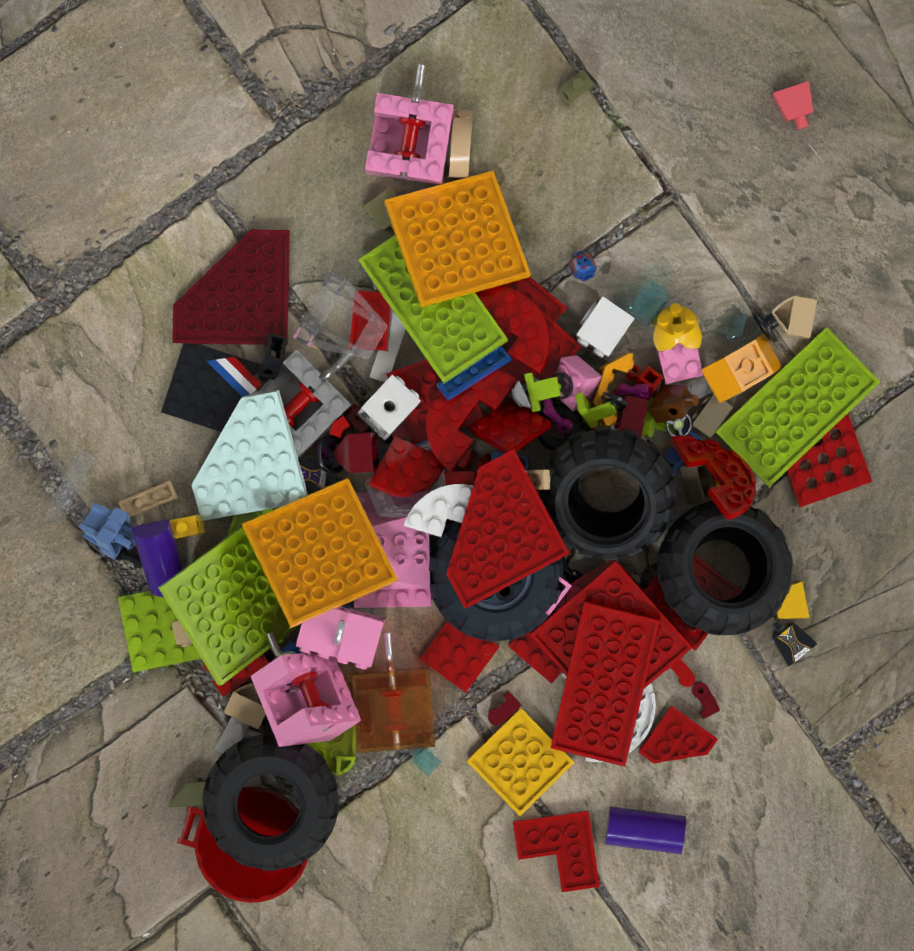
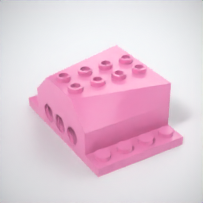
M421 491L412 494L410 497H397L384 492L356 493L398 581L354 600V608L431 606L429 571L430 534L404 526L406 518L414 505L427 495L429 491L423 493Z

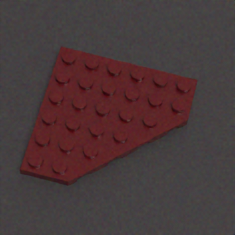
M251 229L236 243L223 258L173 304L172 343L265 345L268 334L272 333L286 337V345H288L290 230Z

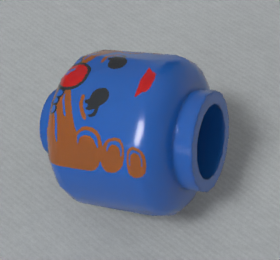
M583 251L574 253L572 255L573 258L569 261V267L573 276L576 279H581V281L594 277L597 266L590 253H583Z

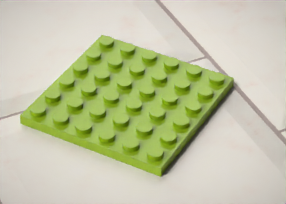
M242 526L158 587L218 686L223 685L271 648L266 636L267 634L273 632L277 642H279L301 625L290 628Z

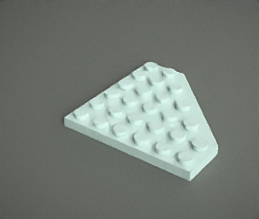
M279 390L243 396L237 404L192 483V489L202 521L282 507L308 496Z

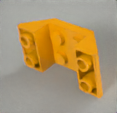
M763 333L724 358L701 369V372L718 403H721L774 374L782 368V365Z
M623 353L599 366L598 373L602 378L591 402L593 407L602 405L604 402L601 399V395L603 392H608L606 391L608 383L611 384L613 381L614 373H612V370L621 373H628V370H632L634 365L633 354ZM617 414L598 420L600 426H614Z

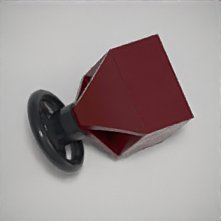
M377 433L348 434L343 440L336 436L325 437L320 441L316 451V458L320 468L329 474L339 473L344 468L349 473L376 472L379 466ZM334 441L339 445L337 447H332L330 442ZM323 447H325L327 451L328 459L326 461V464L322 459ZM333 462H338L340 464L336 468H331Z

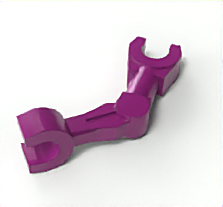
M620 383L611 393L618 396L628 393L634 394L635 397L641 399H648L649 385L635 384V386H627V384Z
M552 398L545 399L544 414L558 424L557 429L560 433L564 434L567 429L570 431L574 425L572 421L562 419L552 405Z

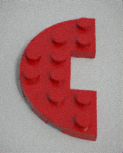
M496 286L475 292L495 322L518 337L508 354L541 374L549 357L550 333L546 320L536 304L524 294L506 287Z
M496 370L449 401L446 400L440 390L436 393L427 413V438L434 456L450 473L473 443L471 438L459 431L462 424L479 401L496 411L512 390L516 381H518L517 378Z
M673 436L670 438L669 443L688 468L705 465L720 484V486L710 488L708 495L727 520L738 517L748 510L756 494V479L752 469L742 457L733 450L727 451L720 447L721 444L713 440H697L694 436Z

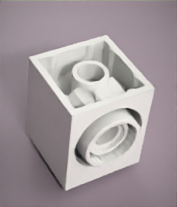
M602 297L598 304L596 302L592 304L579 323L582 327L575 337L578 338L577 342L583 347L590 346L593 348V353L601 359L603 357L607 358L635 318L605 297Z
M393 375L357 413L384 440L393 433L421 401L418 399L419 395L414 390L406 388L404 386L405 382L400 377H394ZM384 406L389 407L391 412L386 411Z

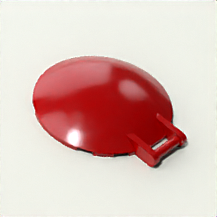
M253 786L244 787L239 793L237 802L238 813L243 822L259 834L267 836L282 834L292 827L298 817L299 809L287 797L274 790ZM191 806L187 807L186 812L188 814L181 837L178 838L177 843L195 849L196 860L201 873L207 882L222 895L240 902H264L288 891L301 877L308 859L297 866L277 869V871H265L251 866L247 867L236 862L234 858L226 852L224 853L215 843V839L205 824L204 810ZM195 815H199L200 820L194 840L190 841L188 838Z

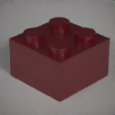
M626 395L624 400L627 402V406L625 409H618L621 413L620 418L616 420L614 429L623 431L625 427L638 433L637 436L641 438L649 400Z

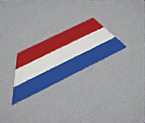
M235 357L207 361L242 397L251 395L261 385Z

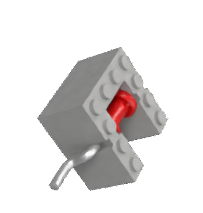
M296 349L283 362L284 366L280 369L276 379H270L258 391L255 390L251 394L274 390L280 391L298 459L332 427L334 421L341 418L353 406L328 381L333 374L339 371L355 355L351 349L323 374Z

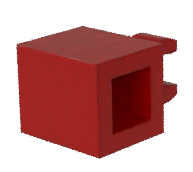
M634 364L632 368L634 373L628 370L625 376L631 381H636L635 384H648L649 397L646 400H649L658 390L664 377L650 366L642 373L639 366Z

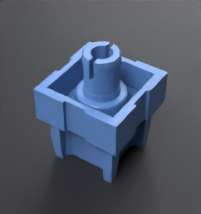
M93 503L91 511L83 523H80L78 526L85 531L83 535L85 539L99 546L102 554L114 560L123 546L127 549H132L134 547L132 544L135 545L131 530L133 523L130 522V516L116 507L112 511L102 505Z

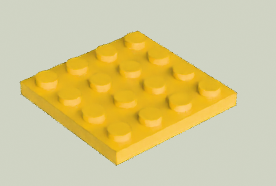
M522 708L514 713L466 761L519 816L575 763L565 752L551 749L552 739Z

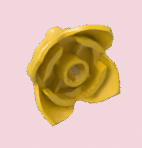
M678 303L671 304L670 307L656 315L652 319L651 325L655 327L653 342L657 351L672 349L677 343H681L684 347L690 349L700 348L702 332L699 327L700 319L690 309Z

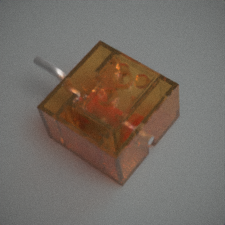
M384 633L387 670L353 672L352 674L353 700L361 718V721L355 724L358 753L435 747L430 666L395 669L392 634Z

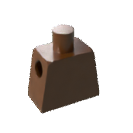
M663 384L655 395L649 410L656 423L680 419L686 416L691 406L698 405V397L695 394L691 395L685 385Z

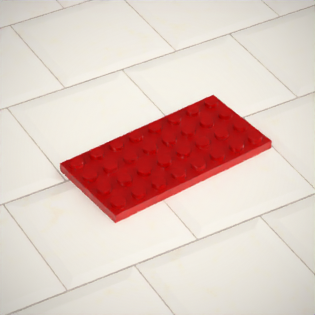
M584 601L551 749L623 767L626 766L660 619Z

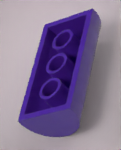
M169 519L131 527L149 590L158 597H164L158 587L184 569Z
M609 806L605 845L682 854L686 816Z

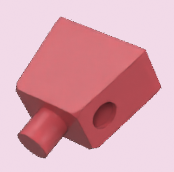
M808 81L772 94V98L785 122L795 120L798 130L809 126L806 116L813 113V105Z

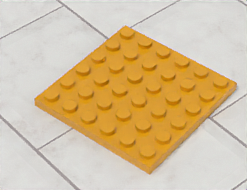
M494 170L384 201L420 307L530 277V270Z
M348 478L242 524V528L290 628L398 581Z

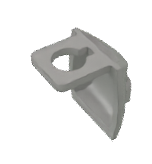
M518 380L514 388H512L513 398L519 407L531 408L530 397L525 394V391L528 390L527 384L521 385Z

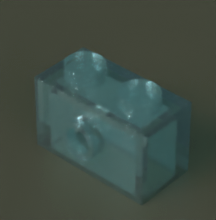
M651 280L643 292L637 296L628 311L636 321L647 328L668 302L670 296L667 290Z

